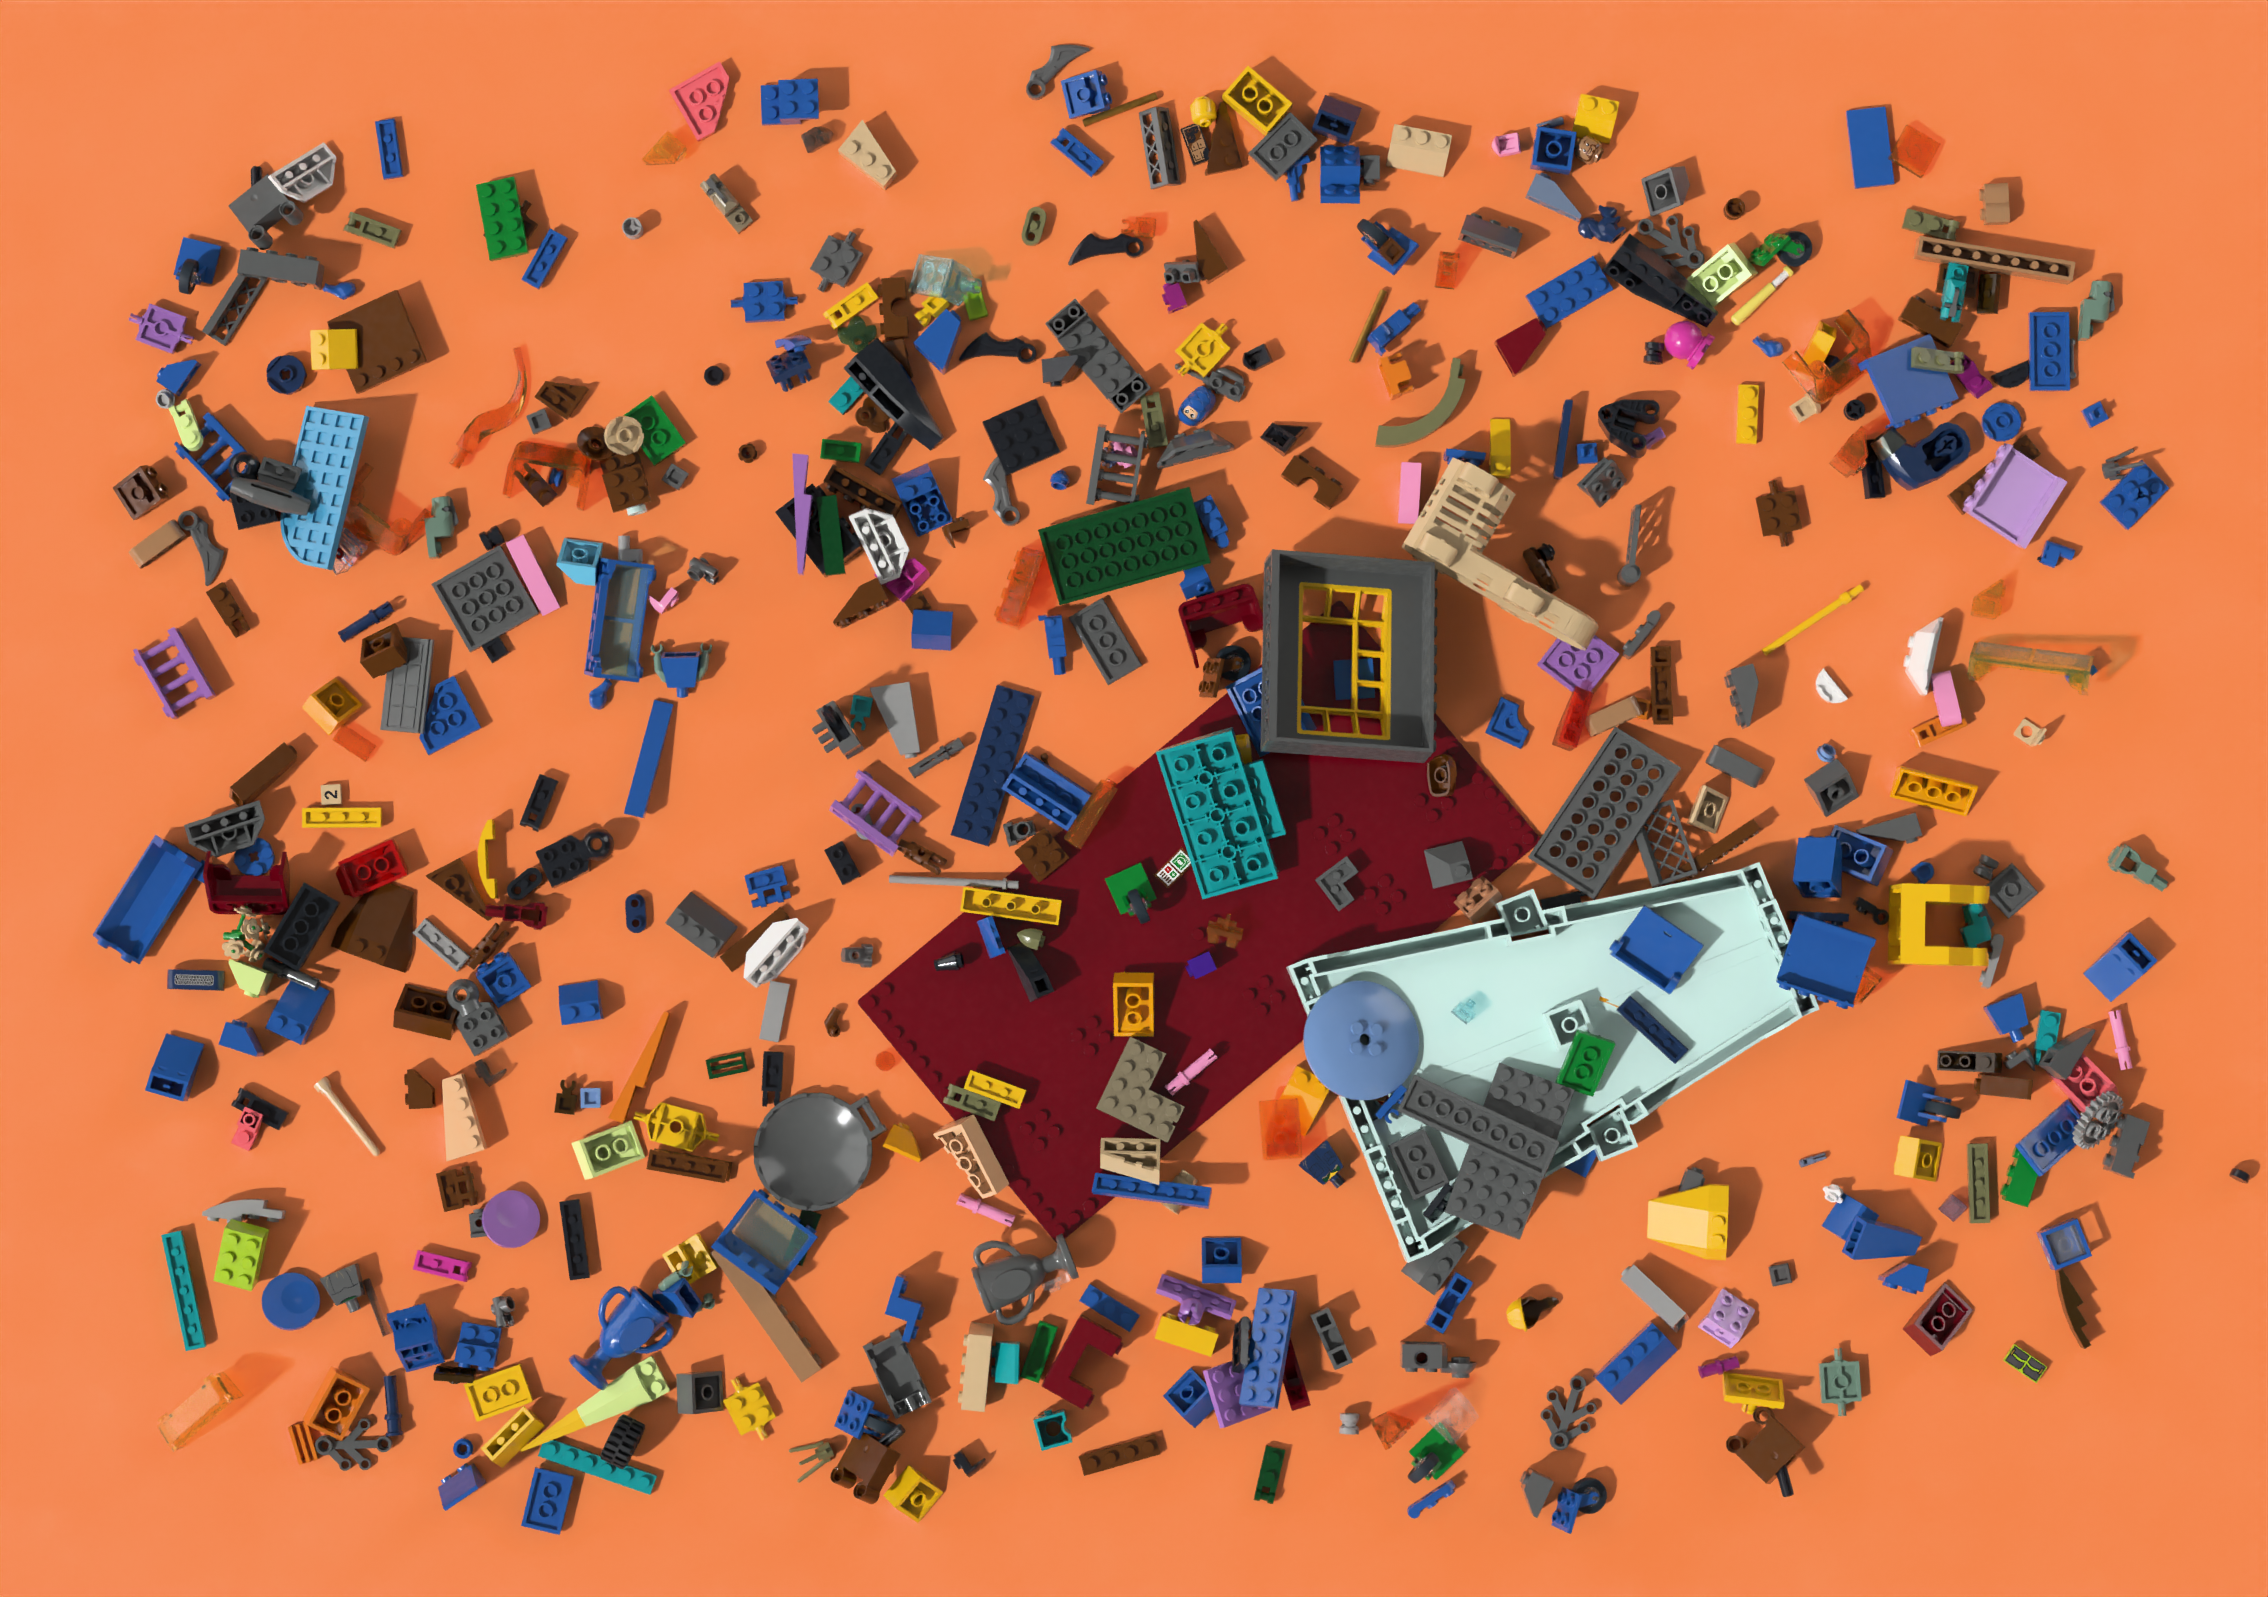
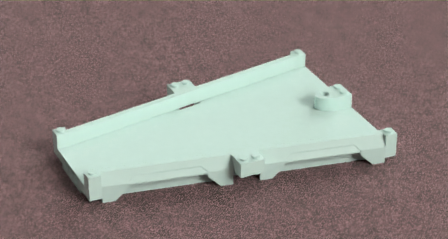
M1760 862L1739 870L1546 910L1541 909L1535 891L1531 889L1496 903L1495 907L1500 916V919L1360 949L1312 957L1286 967L1292 983L1297 989L1307 1017L1316 1001L1323 994L1343 983L1369 981L1383 985L1395 992L1412 1012L1419 1034L1417 1060L1412 1072L1402 1086L1408 1089L1413 1076L1416 1075L1481 1106L1485 1103L1499 1063L1555 1083L1577 1029L1614 1041L1615 1047L1594 1096L1574 1091L1557 1138L1560 1144L1544 1178L1580 1159L1592 1150H1595L1598 1160L1602 1162L1638 1147L1630 1124L1633 1125L1664 1104L1665 1101L1756 1043L1788 1027L1803 1016L1820 1010L1814 995L1810 994L1807 997L1798 994L1799 990L1797 989L1785 990L1779 987V983H1776L1791 935L1777 900L1774 899ZM1644 905L1704 945L1670 995L1610 955L1611 950L1609 948L1615 939L1619 941ZM1547 929L1549 934L1517 941L1511 940V937ZM1630 995L1689 1050L1674 1064L1616 1011L1618 1007L1611 1004L1620 1006ZM1601 996L1608 999V1001L1602 1002L1599 998ZM1365 1034L1360 1036V1042L1363 1045H1367L1369 1042V1038ZM1338 1095L1394 1229L1404 1260L1407 1263L1429 1255L1458 1235L1459 1232L1473 1224L1445 1212H1441L1433 1224L1424 1217L1423 1212L1443 1187L1413 1200L1388 1147L1392 1143L1425 1129L1450 1182L1449 1185L1454 1187L1469 1144L1400 1112L1398 1116L1393 1112L1389 1113L1388 1118L1392 1123H1387L1384 1116L1379 1119L1374 1115L1382 1106L1378 1101L1352 1100ZM1396 1102L1390 1109L1398 1110L1400 1104ZM1617 1105H1619V1106H1618L1617 1108H1615L1614 1110L1610 1111L1609 1113H1607V1114L1604 1115L1603 1117L1599 1118L1598 1120H1596L1595 1122H1593L1592 1124H1590V1125L1587 1126V1124H1589L1590 1122L1594 1121L1595 1119H1597V1118L1600 1117L1601 1115L1605 1114L1606 1112H1608V1111L1611 1110L1612 1108H1614V1107H1616Z

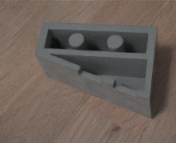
M2123 1114L2122 1117H2119V1121L2116 1124L2118 1128L2117 1133L2111 1137L2109 1143L2111 1149L2109 1154L2106 1153L2103 1158L2104 1170L2125 1178L2134 1179L2135 1173L2132 1172L2135 1162H2139L2140 1156H2138L2141 1146L2144 1145L2150 1122L2129 1114Z

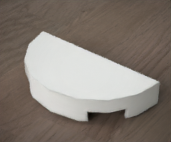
M1823 668L1817 675L1815 682L1819 696L1826 702L1833 704L1842 703L1847 700V696Z

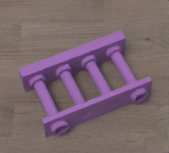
M173 627L167 630L170 635L167 640L144 653L137 648L134 649L135 656L133 658L139 667H143L164 704L162 709L166 716L176 720L179 717L175 711L199 697L211 700L216 697V694L179 629ZM171 646L177 647L179 651L178 656L154 670L150 668L147 662L148 659ZM180 663H186L189 668L186 674L161 687L156 677ZM190 680L197 682L199 687H197L196 691L173 704L170 703L166 696L167 693Z
M858 770L855 778L859 781L843 801L838 802L835 800L830 806L829 811L893 857L899 848L896 845L898 838L912 820L919 823L922 815H920V811L914 806L909 807L875 782L868 772ZM866 785L874 793L860 812L854 814L849 810V805ZM880 797L884 798L890 805L874 825H869L865 822L866 815ZM899 809L906 815L891 836H884L881 833V828L894 811Z

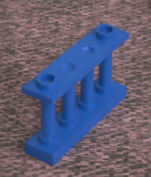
M207 412L203 416L206 421L204 423L205 426L200 431L204 438L210 431L213 432L215 430L220 435L218 441L198 460L193 458L189 453L190 450L178 442H175L174 445L178 448L176 450L177 454L182 459L187 458L218 490L216 495L223 502L227 500L232 503L229 495L232 481L223 489L215 480L228 469L230 459L235 454L247 451L211 413ZM229 445L233 449L232 454L209 474L202 466L223 446ZM247 463L244 466L245 469L242 471V473H246L248 471Z

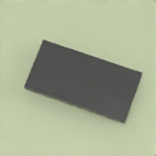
M1103 598L1069 617L1108 686L1142 666Z

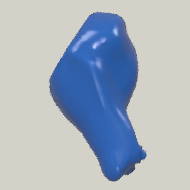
M341 282L338 285L325 283L322 290L345 300L355 293L356 288L353 283Z
M1758 336L1752 340L1770 358L1780 356L1783 353V345L1778 341H1764Z
M605 679L603 683L589 693V703L592 708L603 709L607 701L606 693L612 685L609 679Z

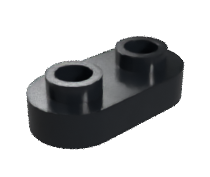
M528 868L507 887L509 897L514 900H522L543 881L541 871L536 868ZM532 874H535L537 877L534 882L530 880ZM516 887L521 888L520 894L515 893L514 890Z

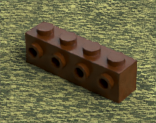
M834 464L823 481L827 485L826 489L835 494L837 491L844 494L843 498L851 503H854V501L860 503L861 509L868 508L884 512L896 518L903 506L898 500Z

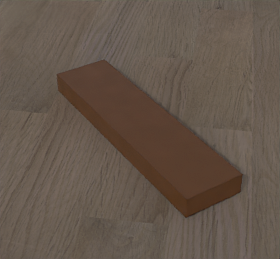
M779 907L720 956L721 960L731 972L735 971L745 962L748 950L772 923L789 920L790 917Z

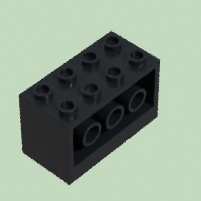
M812 483L806 488L805 492L806 495H812L811 511L815 510L810 518L807 555L826 578L828 576L825 575L821 532H818L820 524L816 498L826 496V494L819 485L815 487ZM793 498L775 511V513L796 539L795 503ZM842 516L839 518L845 564L863 549L860 546L861 542L855 532L850 533L849 529L851 527Z
M303 883L263 952L296 971H300L340 905V902L311 885Z

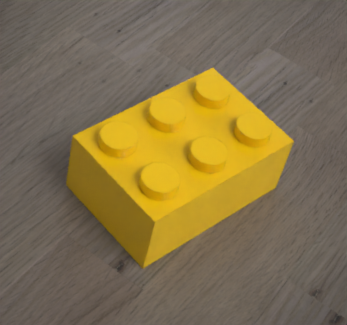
M1249 66L1243 70L1222 95V100L1264 136L1291 110L1293 104Z

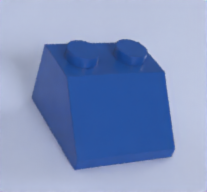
M598 980L559 986V1009L562 1025L604 1019Z
M233 1019L232 1022L225 1023L219 1045L255 1057L264 1056L265 1052L253 1028L247 1026L248 1022Z
M1843 1193L1841 1196L1843 1202H1836L1821 1226L1846 1242L1856 1216L1876 1221L1879 1215Z
M1202 1238V1283H1242L1241 1238Z
M1192 1368L1163 1395L1174 1409L1194 1428L1214 1409L1206 1382Z

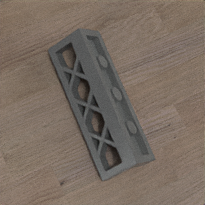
M1154 107L1139 112L1151 189L1181 185L1169 108ZM1151 114L1152 122L1149 126L1146 116ZM1151 134L1155 136V141L1153 145L1150 143L1149 139ZM1154 153L1158 155L1156 164L1153 162ZM1158 172L1161 174L1162 182L1159 183L1156 182V175Z
M238 274L202 332L226 346L267 280L259 279L260 283L257 288L249 289L248 281L251 277ZM247 293L248 302L239 306L237 300L239 295ZM237 310L238 318L236 321L228 322L227 314L229 311ZM226 326L228 333L224 340H222L215 333L218 328Z

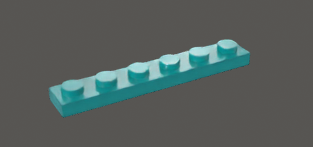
M181 1230L163 1234L161 1237L185 1350L190 1351L207 1347L183 1232Z
M557 1440L543 1443L538 1454L539 1457L649 1495L652 1493L657 1478L655 1474L629 1465L624 1469H620L602 1460L600 1455Z

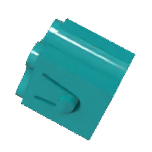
M1052 1409L1044 1411L1043 1415L1034 1417L1033 1421L1041 1451L1073 1442L1071 1430L1065 1426L1067 1419L1065 1409L1052 1412ZM1054 1421L1060 1425L1061 1431L1058 1435L1050 1436L1046 1432V1426L1049 1422Z

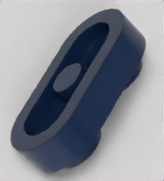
M631 894L625 901L626 925L629 931L640 933L647 926L646 901L639 894ZM633 900L638 901L639 904L637 907L632 906ZM635 919L639 920L640 922L638 927L633 926V921Z

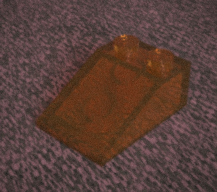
M1298 1098L1258 1101L1262 1161L1303 1158Z

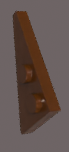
M1220 102L1219 109L1217 110V119L1213 129L1211 150L1208 154L1209 160L1205 176L1242 168L1225 102Z
M461 858L426 875L429 880L436 883L487 921L492 919V917L485 916L486 905Z

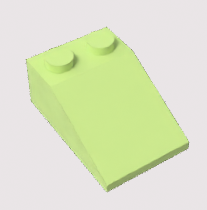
M1735 242L1727 244L1691 274L1687 280L1715 307L1746 284L1758 272Z
M632 1120L571 1143L585 1180L645 1158Z

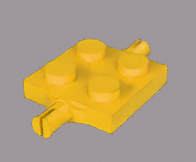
M1201 322L1175 350V353L1185 363L1177 372L1184 377L1192 369L1205 378L1231 349L1221 338V335L1228 327L1221 323L1214 331Z
M736 1377L735 1380L738 1386L734 1379L731 1380L736 1391L732 1396L724 1399L723 1402L740 1435L742 1436L749 1431L756 1430L762 1441L764 1437L765 1439L769 1437L763 1426L768 1421L776 1418L758 1382L751 1386L743 1387L738 1377Z

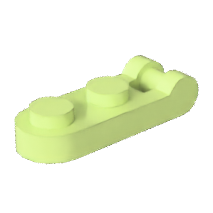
M187 399L181 401V404L169 407V411L173 416L183 445L190 451H196L202 447L204 440L191 404ZM185 410L186 414L180 416V412Z

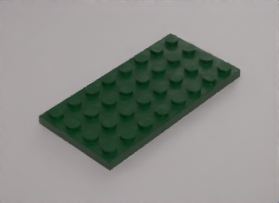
M1190 487L1038 529L1059 605L1211 563Z

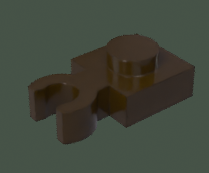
M561 1080L560 1087L563 1093H557L554 1113L575 1115L577 1095H572V1091L576 1088V1081H572L571 1087L567 1088L565 1080Z

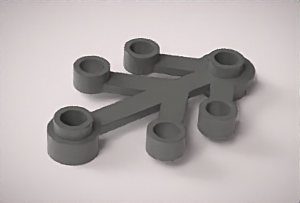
M1669 216L1666 220V226L1670 229L1672 239L1654 229L1653 222L1649 219H1642L1638 223L1637 230L1641 235H1650L1667 246L1659 249L1650 248L1659 256L1674 253L1683 256V258L1675 260L1665 259L1674 268L1687 265L1691 269H1698L1703 265L1704 255L1696 249L1693 236L1695 231L1691 226L1685 227L1682 231L1683 237L1687 239V250L1681 245L1677 217ZM1674 219L1675 225H1670L1668 220ZM1644 224L1647 225L1648 230L1643 231L1641 226ZM1685 230H1691L1692 235L1687 236ZM1692 256L1697 257L1698 261L1696 263L1691 261Z
M1579 1375L1573 1376L1569 1381L1571 1391L1565 1410L1555 1390H1549L1546 1394L1547 1400L1552 1403L1561 1420L1559 1430L1552 1419L1553 1414L1549 1409H1543L1540 1413V1417L1546 1422L1552 1433L1550 1444L1556 1450L1567 1448L1570 1439L1590 1431V1424L1587 1421H1581L1578 1427L1567 1431L1570 1423L1587 1414H1594L1596 1412V1405L1592 1402H1587L1583 1408L1573 1412L1578 1393L1586 1386L1585 1379ZM1577 1379L1580 1380V1386L1575 1387L1574 1381ZM1552 1392L1556 1394V1398L1553 1400L1549 1399V1394ZM1590 1404L1593 1405V1411L1588 1412L1587 1406ZM1546 1411L1550 1413V1417L1547 1419L1543 1417V1413ZM1584 1423L1588 1425L1585 1431L1581 1430V1425ZM1558 1436L1563 1438V1442L1560 1444L1556 1443Z
M363 1418L343 1441H335L336 1438L323 1435L316 1440L315 1449L321 1455H330L339 1464L341 1470L347 1471L352 1467V1461L348 1458L344 1459L335 1450L344 1449L359 1464L362 1470H368L372 1466V1461L369 1458H364L356 1449L377 1448L380 1452H387L392 1448L393 1442L388 1436H381L377 1440H355L364 1430L369 1429L371 1426V1421L368 1418ZM362 1421H367L368 1426L366 1428L362 1427ZM382 1440H386L388 1442L387 1447L382 1446ZM323 1442H327L329 1444V1447L327 1449H324L322 1447ZM364 1460L369 1463L367 1468L362 1466ZM343 1461L349 1463L348 1468L342 1466Z

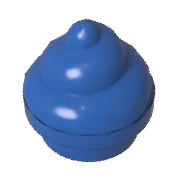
M1063 469L1053 473L1050 478L1051 486L1057 490H1065L1070 483L1069 476Z

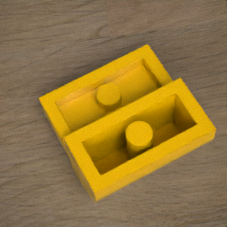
M699 1233L662 1254L672 1272L680 1271L682 1262L689 1261L687 1268L693 1266L692 1274L688 1277L681 1276L689 1284L719 1267Z

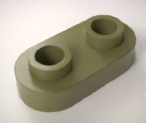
M1033 207L1027 213L1021 237L1022 241L1028 246H1035L1041 240L1046 222V213L1042 208ZM1039 215L1040 220L1034 221L1033 216ZM1030 233L1035 235L1033 240L1028 239Z

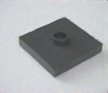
M2013 863L2009 864L1985 885L1990 886L1989 898L2007 919L2038 893Z

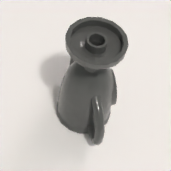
M1062 1233L1056 1236V1251L1043 1258H1038L1031 1254H1021L1010 1244L996 1240L984 1242L975 1248L973 1259L977 1266L972 1267L971 1271L987 1312L992 1313L995 1311L996 1317L1001 1324L1013 1325L1022 1321L1028 1315L1034 1304L1035 1290L1043 1282L1046 1273L1057 1269H1064L1072 1279L1079 1278ZM991 1248L1004 1249L1012 1254L985 1264L980 1259V1254ZM1029 1295L1027 1304L1020 1313L1009 1318L1003 1316L1002 1307Z

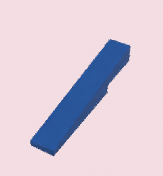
M658 700L653 702L624 814L645 819L674 704Z

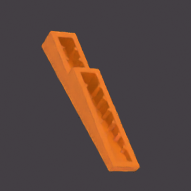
M664 1011L615 1103L608 1117L609 1119L625 1123L637 1086L646 1087L671 1013Z

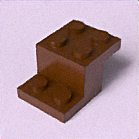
M638 451L627 455L613 454L610 458L600 461L603 471L602 477L613 513L652 502L647 488L649 485Z

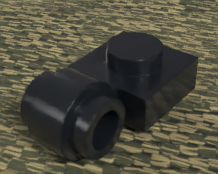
M1856 897L1853 905L1857 906L1856 910L1864 915L1867 913L1872 914L1875 924L1884 925L1888 922L1889 914L1886 910L1878 909L1861 897ZM1880 913L1883 915L1882 921L1878 919Z

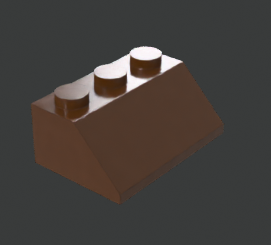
M405 984L394 1010L393 1027L451 1041L459 1011L452 1008L448 1003L447 993Z

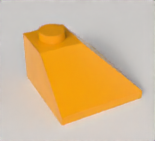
M901 1122L898 1125L893 1124L883 1147L916 1162H921L922 1155L913 1132L909 1130L910 1126Z

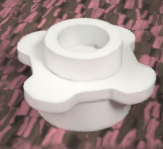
M1838 1185L1824 1186L1823 1191L1825 1192L1824 1197L1826 1200L1837 1203L1843 1202L1841 1198L1843 1190Z

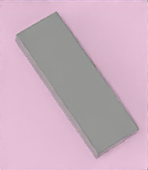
M427 918L413 932L416 937L457 972L470 958L464 950Z
M770 981L759 1039L779 1042L790 984Z

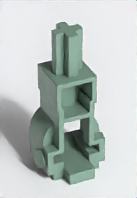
M2128 845L2116 846L2108 856V866L2114 872L2130 874L2142 884H2151L2161 892L2167 887L2168 881L2156 874L2158 870L2142 862L2139 854ZM2125 857L2135 862L2131 871L2121 866Z

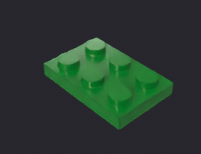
M652 395L623 415L634 418L641 424L642 433H644L641 448L654 466L687 444Z
M1577 1029L1555 1083L1593 1097L1615 1047V1042Z

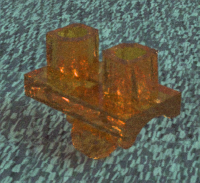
M1227 914L1226 919L1218 917L1217 922L1209 921L1208 942L1216 944L1219 941V937L1224 936L1227 937L1226 946L1236 948L1239 940L1242 939L1244 929L1236 927L1237 922L1230 920L1231 914Z

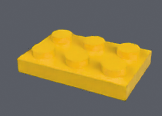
M521 1364L474 1380L473 1383L463 1384L477 1422L534 1401Z

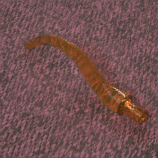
M521 347L513 349L518 379L512 397L504 406L476 416L466 427L455 444L458 446V449L449 462L453 467L459 469L468 453L473 454L483 438L509 426L522 410L527 393V375Z

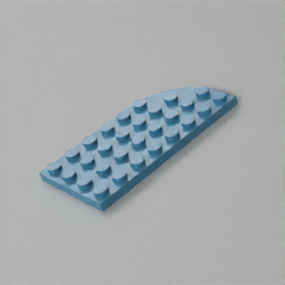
M306 406L292 466L302 468V472L296 488L292 491L310 500L311 505L307 516L283 512L280 515L281 533L284 543L291 555L302 564L333 570L369 421L367 416Z

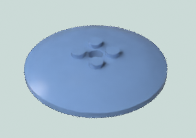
M1351 981L1333 987L1316 1001L1305 1023L1303 1036L1304 1050L1311 1070L1326 1088L1344 1098L1373 1100L1388 1095L1405 1082L1416 1063L1419 1050V1034L1414 1016L1406 1003L1395 992L1383 985L1369 981ZM1362 1034L1367 1035L1369 1038L1367 1045H1363L1360 1042Z

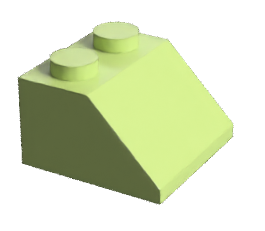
M230 959L228 963L239 988L245 990L244 994L253 998L266 996L274 973L237 959Z

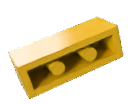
M1167 1313L1166 1316H1161L1155 1339L1209 1357L1212 1356L1219 1335L1215 1332L1216 1328L1204 1325V1328L1188 1325L1189 1319H1186L1185 1323L1177 1320L1178 1316Z
M523 1406L481 1449L492 1462L503 1468L545 1425L534 1412Z

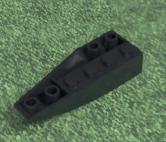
M1630 233L1602 269L1603 272L1633 294L1704 327H1707L1718 314L1708 300L1680 272Z
M878 338L855 355L844 367L846 372L893 421L930 451L944 438L904 366Z

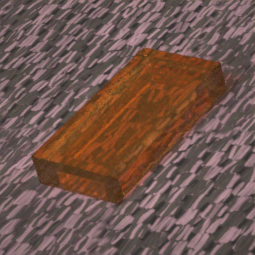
M342 724L332 739L364 762L367 761L376 747L375 744L345 724Z

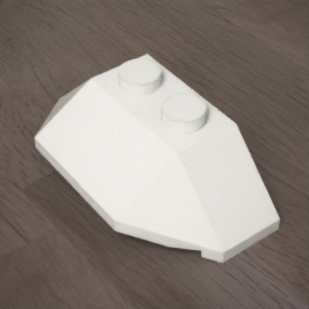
M323 142L270 174L268 178L281 193L305 203L333 185L336 156Z
M868 508L849 515V519L881 585L899 578L909 552V547L894 516Z
M1942 617L1935 619L1913 633V636H1910L1907 647L1910 648L1909 655H1906L1904 658L1903 666L1906 667L1905 673L1921 696H1925L1928 693L1944 619Z
M797 918L772 923L746 953L743 977L756 988L777 978L802 950L809 928Z

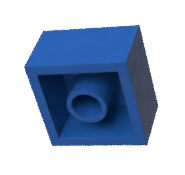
M1537 126L1530 169L1569 175L1572 166L1576 132Z

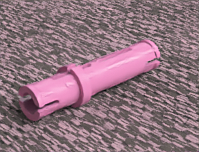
M2116 1010L2117 1019H2115L2114 1011L2108 1012L2120 1070L2126 1069L2124 1061H2126L2128 1069L2133 1068L2129 1054L2131 1049L2127 1045L2121 1010Z
M1208 1049L1206 1053L1182 1073H1177L1178 1076L1164 1087L1173 1096L1184 1085H1189L1190 1080L1218 1057L1211 1049Z
M963 1193L960 1194L956 1203L972 1210L974 1214L977 1212L1009 1227L1012 1226L1015 1215L983 1203L979 1198L976 1200Z

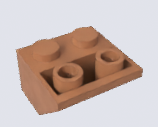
M1481 876L1465 892H1462L1457 897L1454 904L1475 924L1503 896L1495 886L1485 877Z

